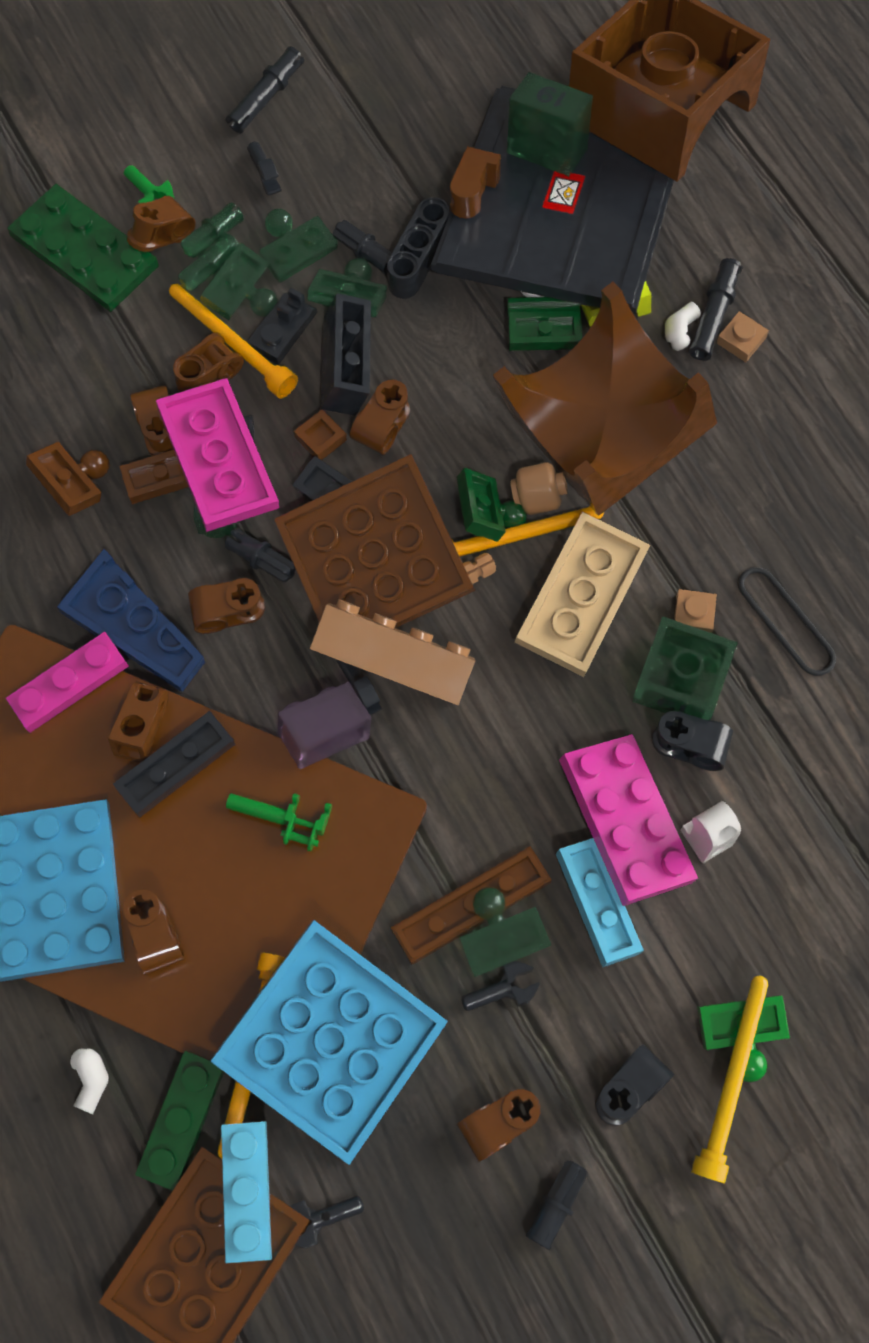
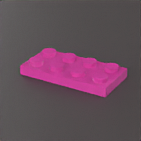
M227 378L156 400L158 412L206 532L279 508V500Z
M633 734L565 753L559 761L623 906L692 884L698 879Z

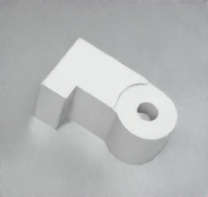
M721 801L692 818V821L683 825L680 831L703 864L733 846L740 835L741 827L732 809L725 802Z

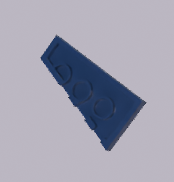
M103 549L57 606L61 614L96 637L106 632L119 652L181 692L184 691L205 663L204 657L172 622H169L149 597L147 598L131 577L114 562L105 549Z

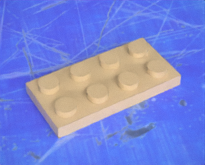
M582 512L521 627L515 643L584 677L650 545Z

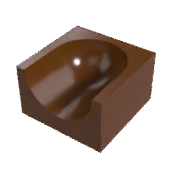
M629 0L572 51L566 118L678 182L686 173L690 156L703 129L725 100L747 112L756 105L771 39L699 0Z

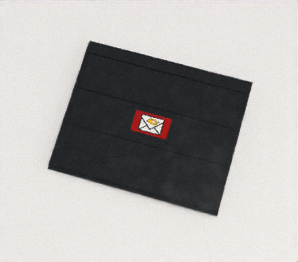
M501 86L500 89L496 88L474 148L501 155L499 182L496 188L486 186L481 196V209L476 216L460 218L450 212L431 263V271L595 308H600L601 290L614 281L623 291L632 313L636 314L674 180L567 119V99H562L560 102L563 104L562 106L554 107L553 105L559 97L553 96L550 102L543 103L537 99L538 93L505 86ZM543 94L541 98L547 100L549 96Z

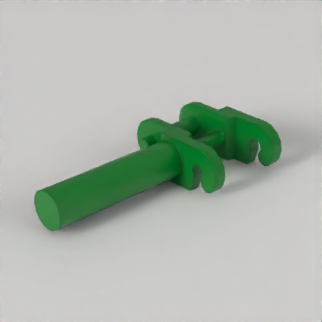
M230 793L226 809L277 824L287 825L286 831L282 830L281 836L284 837L283 844L287 845L290 840L306 844L307 851L311 852L314 846L318 847L317 835L323 836L332 804H325V812L322 813L320 820H316L315 823L296 817L295 812L300 795L295 793L292 796V804H289L288 809ZM295 824L312 828L310 837L293 832Z

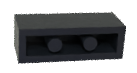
M336 293L324 315L321 384L322 410L356 416L369 395L370 300Z

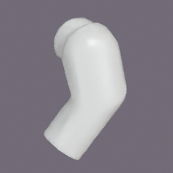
M689 302L668 317L665 322V339L671 343L673 350H682L690 344V338L686 334L688 331L687 326L701 316L700 309L694 302Z
M81 1048L73 1053L70 1060L72 1068L77 1070L83 1083L73 1106L93 1114L108 1083V1073L101 1056L96 1051Z

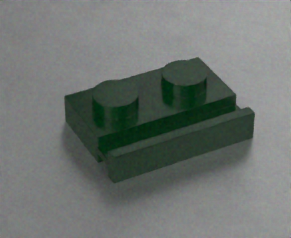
M549 297L508 298L509 351L572 350L582 340L580 304Z

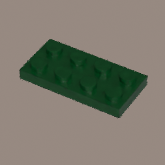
M58 184L52 186L7 228L10 237L109 312H112L159 267L158 260L154 255L134 249L127 242V235Z

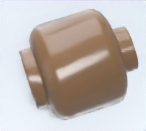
M549 462L522 467L517 471L516 479H511L514 502L520 504L528 515L558 509L562 503L561 495L568 494L564 472L556 473L554 466Z

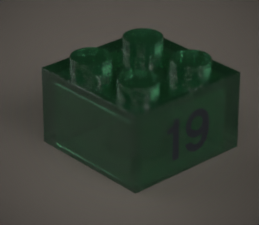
M528 72L509 100L507 153L570 176L587 151L593 95Z
M662 616L632 702L663 713L681 711L698 718L711 720L738 642Z

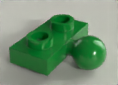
M783 995L765 997L743 1079L745 1082L759 1081L767 1071V1060L756 1049L755 1043L790 1038ZM746 1000L697 1007L703 1048L705 1050L734 1046Z

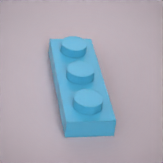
M592 838L559 849L556 853L557 859L602 967L637 956L643 952V947L626 907L620 901L594 839Z
M267 1122L221 1125L226 1263L272 1260Z

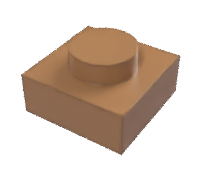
M739 311L720 333L717 344L744 362H747L767 338L769 330Z
M678 589L673 630L711 635L714 628L717 594Z

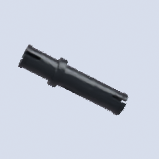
M291 46L287 47L273 66L269 65L264 69L263 77L235 109L226 116L227 123L233 120V123L229 125L231 129L237 133H243L245 128L273 96L288 86V79L304 64L303 57L296 60L301 55L297 49Z
M725 258L721 260L715 282L708 288L706 294L708 301L700 319L692 346L689 349V353H692L691 356L697 360L707 361L711 359L727 308L734 302L736 296L734 289L743 266H740L741 263L735 259Z

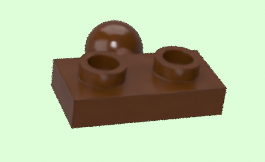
M56 442L27 455L26 466L68 516L100 502L101 491L90 479L102 478L109 470V459L103 452L99 450L87 451L82 455L80 463L77 464L63 446Z

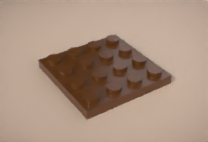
M412 454L274 519L319 623L326 604L336 605L338 599L360 607L358 614L373 619L374 614L377 613L397 621L395 626L397 628L475 591Z

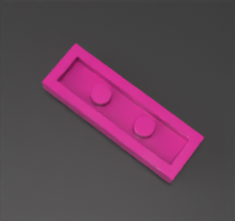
M103 632L6 697V700L25 729L31 733L129 667V665L106 632Z

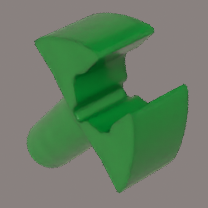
M129 165L125 168L124 176L145 195L143 199L138 201L139 203H147L164 196H171L175 199L172 186L168 180L160 186H154L135 166Z

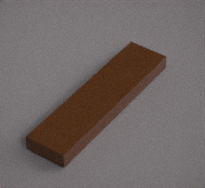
M531 846L392 926L391 931L410 964L413 965L549 885L552 879Z

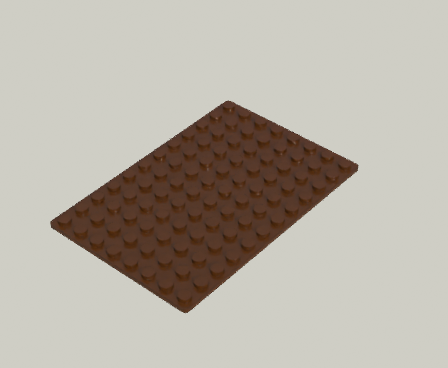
M9 625L0 637V816L99 800H107L109 802L125 957L124 962L20 979L180 1053L190 1051L211 1059L259 994L262 980L258 979L260 971L257 970V965L261 952L286 957L311 921L315 920L358 954H361L426 814L427 803L425 800L168 691L167 707L162 720L159 722L160 726L152 743V754L208 711L220 722L234 739L236 745L139 818L116 790L113 783L140 764V762L114 756L108 737L131 686L135 682L155 687L159 686L121 671L30 733L25 729L6 700V697L75 651L16 625ZM230 793L288 809L289 804H292V796L295 793L300 795L295 812L296 817L313 823L316 820H320L322 813L325 812L324 807L326 803L332 804V809L323 836L317 835L318 847L314 846L312 851L309 852L307 851L306 844L292 840L287 845L283 844L284 837L281 836L282 830L286 831L287 825L277 824L226 809V803ZM295 824L293 832L310 837L312 828ZM137 889L150 890L162 901L185 956V959L146 975H144L136 958L132 937L122 909L125 898L129 893ZM143 903L140 905L141 912L138 915L142 919H146L149 917L148 910L151 907L147 903Z

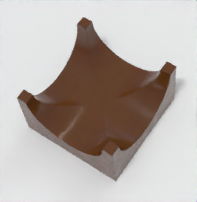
M614 281L601 290V306L593 325L582 340L564 357L551 366L532 374L516 375L509 372L504 366L492 375L512 417L560 472H564L567 481L598 516L717 424L709 383L699 372L691 379L687 378L663 356L638 323L628 306L623 291Z

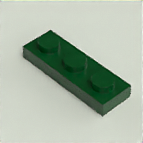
M184 1051L135 1173L136 1176L173 1191L184 1175L224 1074L221 1069L210 1062V1059L190 1051Z

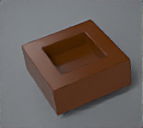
M320 410L294 431L295 438L313 457L316 456L320 460H323L347 441L346 433L323 410Z

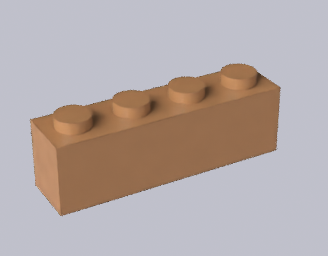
M338 599L336 605L326 604L310 647L311 650L459 705L475 663V658L468 656L470 653L469 648L448 641L447 647L432 642L434 635L413 627L410 633L396 629L397 621L377 613L374 614L373 619L358 614L360 607Z

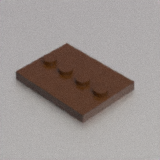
M201 1147L99 1303L154 1343H234L295 1247L296 1242L307 1228L310 1220L269 1193L272 1260L226 1263L223 1163L220 1158Z

